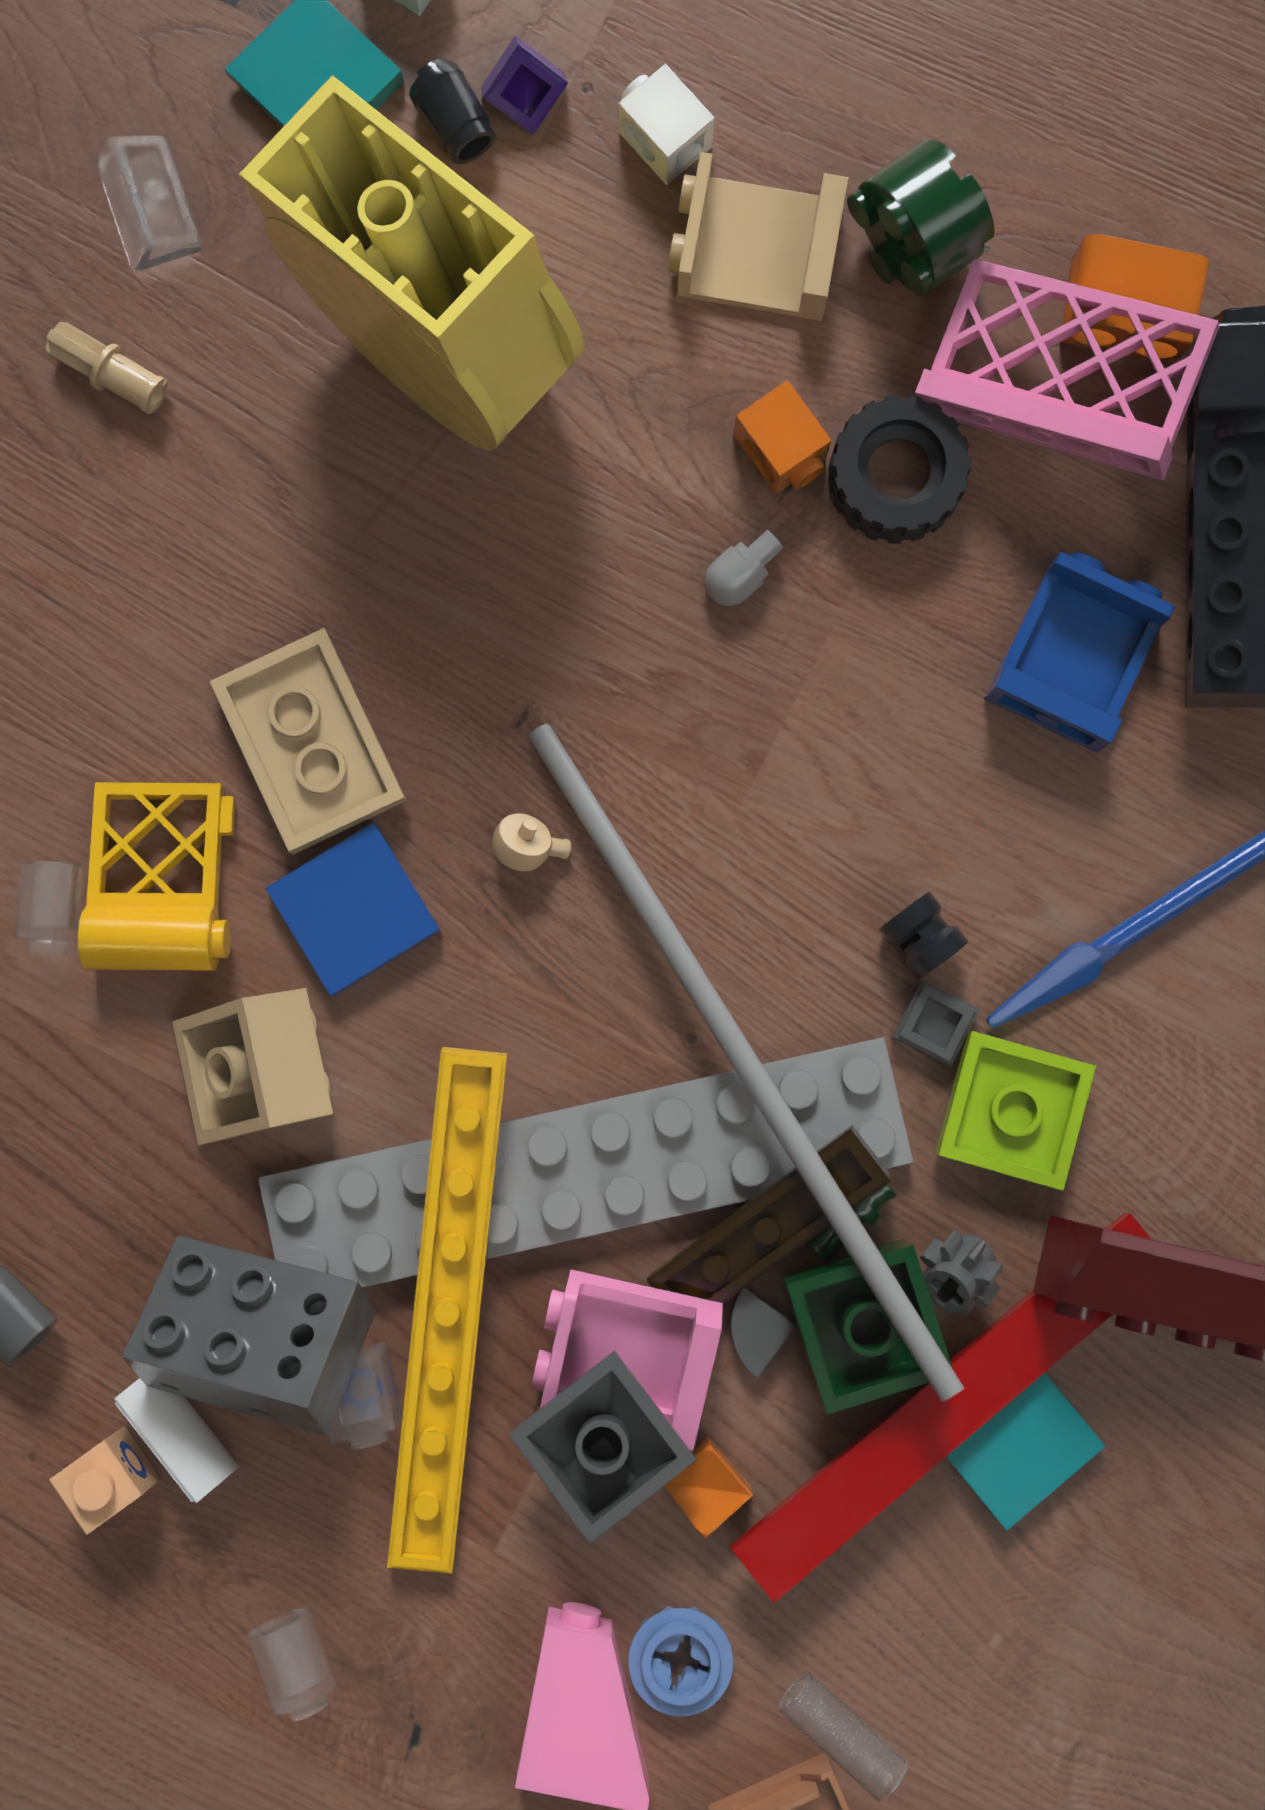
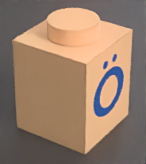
M124 1426L49 1480L85 1534L88 1535L142 1496L161 1478L126 1426Z

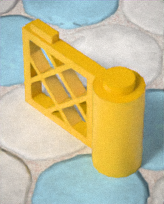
M95 782L86 907L81 913L78 928V951L84 970H216L219 958L229 957L231 948L230 923L228 920L219 919L218 901L222 836H234L236 799L234 796H224L225 788L221 783ZM111 800H138L151 813L123 839L110 826ZM148 800L165 801L155 808ZM184 800H207L206 821L187 839L166 819ZM161 823L180 845L152 870L132 848ZM110 835L117 844L108 852ZM203 840H205L204 857L195 849ZM126 853L147 874L127 893H105L107 870ZM190 853L203 867L202 893H174L162 878ZM157 884L165 893L147 892Z

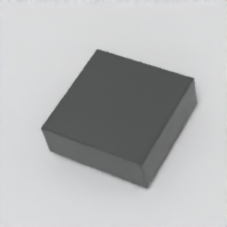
M922 980L919 981L891 1037L946 1066H951L979 1009Z

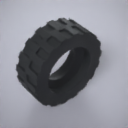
M897 395L885 396L883 401L875 403L873 400L864 405L860 413L857 415L854 413L846 421L842 433L840 432L830 458L828 485L829 492L834 494V506L838 513L842 512L848 519L847 524L855 531L858 528L867 534V538L875 541L878 538L889 540V544H900L902 540L909 539L914 542L923 539L925 534L930 531L933 533L943 526L946 519L951 517L969 483L967 477L971 471V458L968 459L967 450L969 449L966 435H961L958 429V422L953 416L949 418L943 413L942 407L934 402L928 404L921 401V397L911 395L908 398H898ZM887 442H909L918 447L927 458L929 464L928 482L921 492L911 498L901 500L888 498L878 492L870 481L868 474L870 457L878 447Z

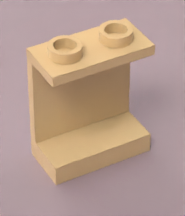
M700 152L696 176L685 174L682 184L679 213L689 215L686 234L674 233L669 256L668 272L679 273L677 296L822 321L828 298L849 177L824 173L819 195L711 177L713 154Z

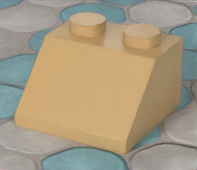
M306 988L244 997L172 1021L198 1146L333 1114L329 1096L330 1083L323 1068L316 1035V1018L310 1008Z

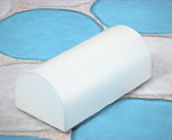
M139 1378L114 1398L116 1400L115 1405L191 1502L195 1501L197 1503L239 1467L238 1463L186 1397L148 1387Z

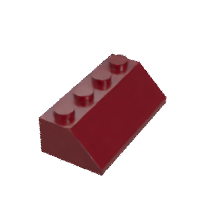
M1049 1215L1033 1292L1056 1300L1055 1313L1094 1322L1096 1310L1116 1314L1114 1326L1151 1336L1155 1335L1157 1324L1177 1328L1174 1340L1212 1350L1215 1349L1217 1338L1236 1342L1235 1354L1265 1362V1266Z

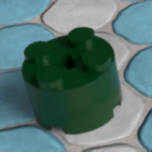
M927 139L922 141L861 183L858 190L847 198L848 209L852 217L865 230L874 248L869 252V259L877 275L887 284L897 279L917 295L928 294L971 264L975 259L985 254L991 248L985 246V243L994 237L992 214L979 184L971 172L963 178H959L948 164L957 156L947 146L936 140Z

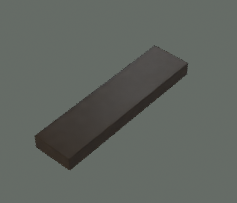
M853 1125L817 1150L818 1155L852 1209L892 1180L891 1174ZM794 1167L653 1271L646 1280L652 1288L724 1304L831 1226V1224Z

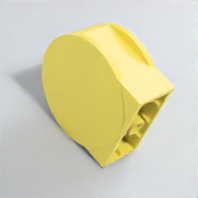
M333 75L239 173L266 218L264 227L274 250L312 301L353 346L387 379L432 418L466 442L482 450H495L518 422L584 354L585 341L579 323L564 296L548 275L535 236Z

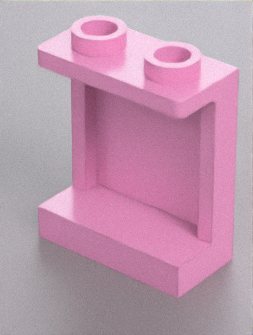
M570 1269L565 1292L552 1290L544 1329L556 1331L552 1352L539 1350L531 1389L543 1391L540 1408L615 1350L689 1449L694 1450L722 1331L723 1303Z

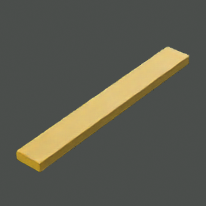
M450 1047L441 1048L387 1568L449 1574L453 1572L507 1053Z

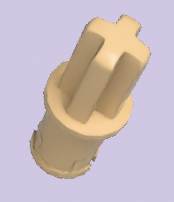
M59 322L54 329L49 331L46 337L48 339L46 344L47 353L89 378L90 385L97 391L108 389L140 407L143 412L149 415L160 407L167 394L168 380L153 374L143 366L125 357L121 346L117 344L107 346L67 322Z

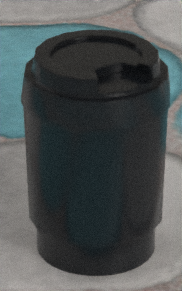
M445 58L436 59L417 71L419 77L416 78L409 88V96L415 109L418 110L444 152L449 153L456 164L468 163L484 154L494 143L496 135L490 126V120L466 80L463 71L456 63Z

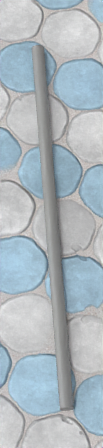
M550 724L537 727L529 734L528 738L939 1400L944 1402L962 1391L964 1386Z

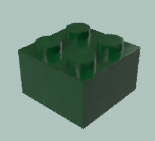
M902 1238L877 1246L878 1251L952 1367L914 1245ZM850 1255L781 1276L817 1396L827 1415L929 1383Z

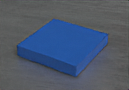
M375 822L265 888L329 995L335 997L441 931Z

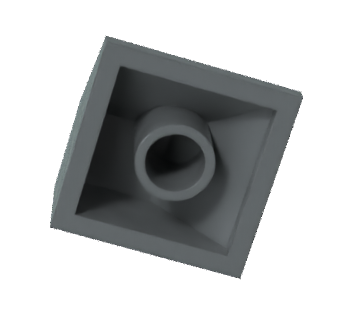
M615 1350L508 1434L589 1544L696 1461L695 1455Z

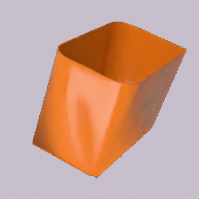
M1092 234L1082 239L1071 259L1068 282L1198 315L1210 261L1207 257L1197 253L1108 235ZM1065 302L1062 325L1076 319L1068 302ZM1080 306L1083 314L1093 310L1092 308ZM1115 314L1090 326L1101 351H1106L1137 335L1129 318ZM1141 321L1145 330L1154 326V324ZM1174 330L1151 342L1161 363H1177L1191 346L1193 334ZM1082 331L1061 341L1062 343L1090 348ZM1144 347L1126 355L1150 361Z

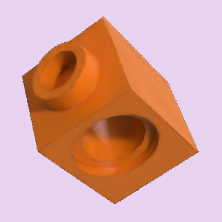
M788 380L736 415L733 437L775 495L791 484L795 490L801 489L811 483L825 470L826 466L823 462L827 458L832 440Z

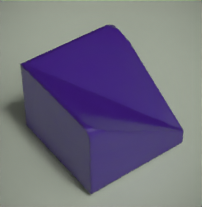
M515 35L481 86V93L486 101L533 135L567 86L568 81L564 72Z

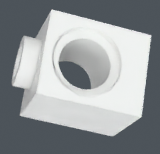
M666 63L650 77L647 75L637 77L622 93L618 103L619 133L666 185L698 160L700 152L706 153L712 148L715 117Z

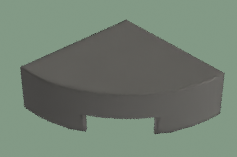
M745 1287L737 1293L732 1305L731 1335L740 1360L758 1379L796 1325Z

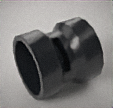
M930 891L879 928V931L889 944L900 946L906 954L905 965L917 980L937 968L968 943V940L957 926L947 925L941 917V905Z

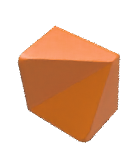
M709 1436L692 1450L696 1461L664 1485L665 1489L703 1538L708 1537L753 1496L749 1482Z

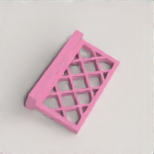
M975 259L966 277L931 370H923L915 393L917 397H921V401L928 404L934 402L942 407L943 413L949 418L953 416L959 423L1164 481L1173 458L1172 447L1219 330V321ZM987 281L1009 287L1016 303L981 320L975 303L983 282ZM1019 290L1033 294L1023 299ZM1052 299L1068 302L1076 319L1041 336L1029 311ZM1080 306L1092 308L1093 310L1083 314ZM1113 314L1129 318L1137 335L1102 352L1090 326ZM971 315L975 325L965 330ZM1023 315L1034 341L1000 358L988 333ZM1141 321L1154 324V326L1145 330ZM1174 330L1197 335L1198 338L1191 356L1164 369L1151 342ZM1082 331L1095 357L1060 374L1048 348ZM982 337L993 362L971 374L951 370L950 367L957 349ZM1144 347L1156 374L1121 391L1109 364ZM1041 353L1053 378L1029 391L1014 387L1006 370ZM1101 369L1113 396L1090 408L1074 404L1066 386ZM1000 374L1004 384L989 379ZM1183 375L1176 392L1171 380ZM1163 385L1172 403L1163 427L1136 421L1127 403ZM1059 390L1063 400L1049 397V395ZM1120 407L1124 417L1109 412Z

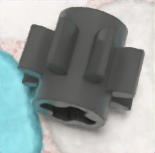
M953 1230L945 1242L935 1238L920 1257L923 1263L927 1265L923 1271V1276L931 1301L945 1311L961 1312L963 1316H968L975 1304L987 1308L1001 1289L994 1280L1003 1269V1265L996 1262L992 1248L979 1237L961 1235L958 1230Z

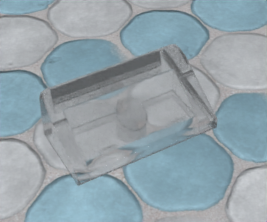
M165 135L107 137L96 163L132 271L149 269L200 252L203 246Z

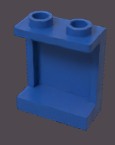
M1060 552L1047 567L984 699L1097 753L1112 743L1122 722L1118 715L1161 626L1170 619L1175 606L1162 600V593L1150 584L1138 580L1124 582L1104 572L1105 566L1089 555L1078 552L1068 555Z

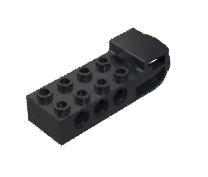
M1264 305L1225 309L1220 314L1211 318L1219 321V330L1187 409L1185 707H1265ZM1197 335L1195 336L1191 353H1192L1193 348H1194V346H1195V343H1196V341H1197V338H1198Z

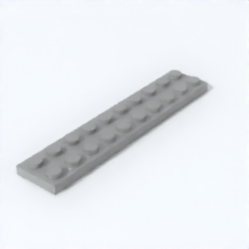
M884 1037L762 1064L816 1151L853 1125L886 1169L914 1163ZM735 1070L500 1123L486 1259L751 1200L795 1166ZM432 1138L259 1177L275 1260L358 1281L361 1287L417 1275Z

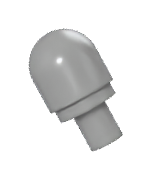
M766 530L749 547H746L742 542H739L735 547L730 546L709 565L705 572L704 587L709 598L715 603L727 607L736 606L744 602L764 584L763 580L769 575L764 566L784 549L782 544L769 530Z

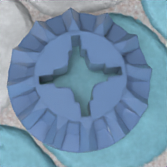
M667 1606L660 1613L655 1614L649 1619H644L633 1640L630 1642L629 1673L633 1686L639 1696L655 1710L672 1716L698 1714L714 1705L729 1685L733 1671L731 1644L718 1620H713L695 1606L691 1608ZM688 1635L691 1657L699 1660L701 1665L697 1664L696 1667L685 1666L682 1675H678L676 1685H673L670 1661L661 1657V1653H664V1651L675 1652L679 1642H683L684 1636Z

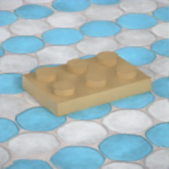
M325 628L209 681L288 852L291 854L300 852L407 801Z

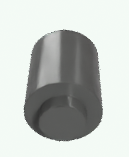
M1 1265L0 1360L9 1368L36 1347L54 1328L58 1319L4 1265Z

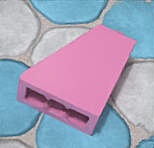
M567 1602L563 1604L562 1609L549 1607L515 1788L623 1810H648L650 1801L649 1775L612 1619L601 1617V1611L598 1608L583 1603Z

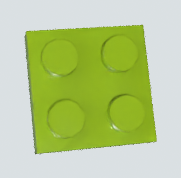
M968 1031L935 1155L1064 1191L1096 1066L975 1031Z

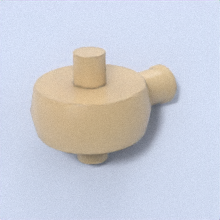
M511 814L506 816L494 829L492 849L497 859L505 866L513 870L525 872L540 867L548 856L567 859L571 852V841L567 838L551 837L547 827L535 817L527 814Z

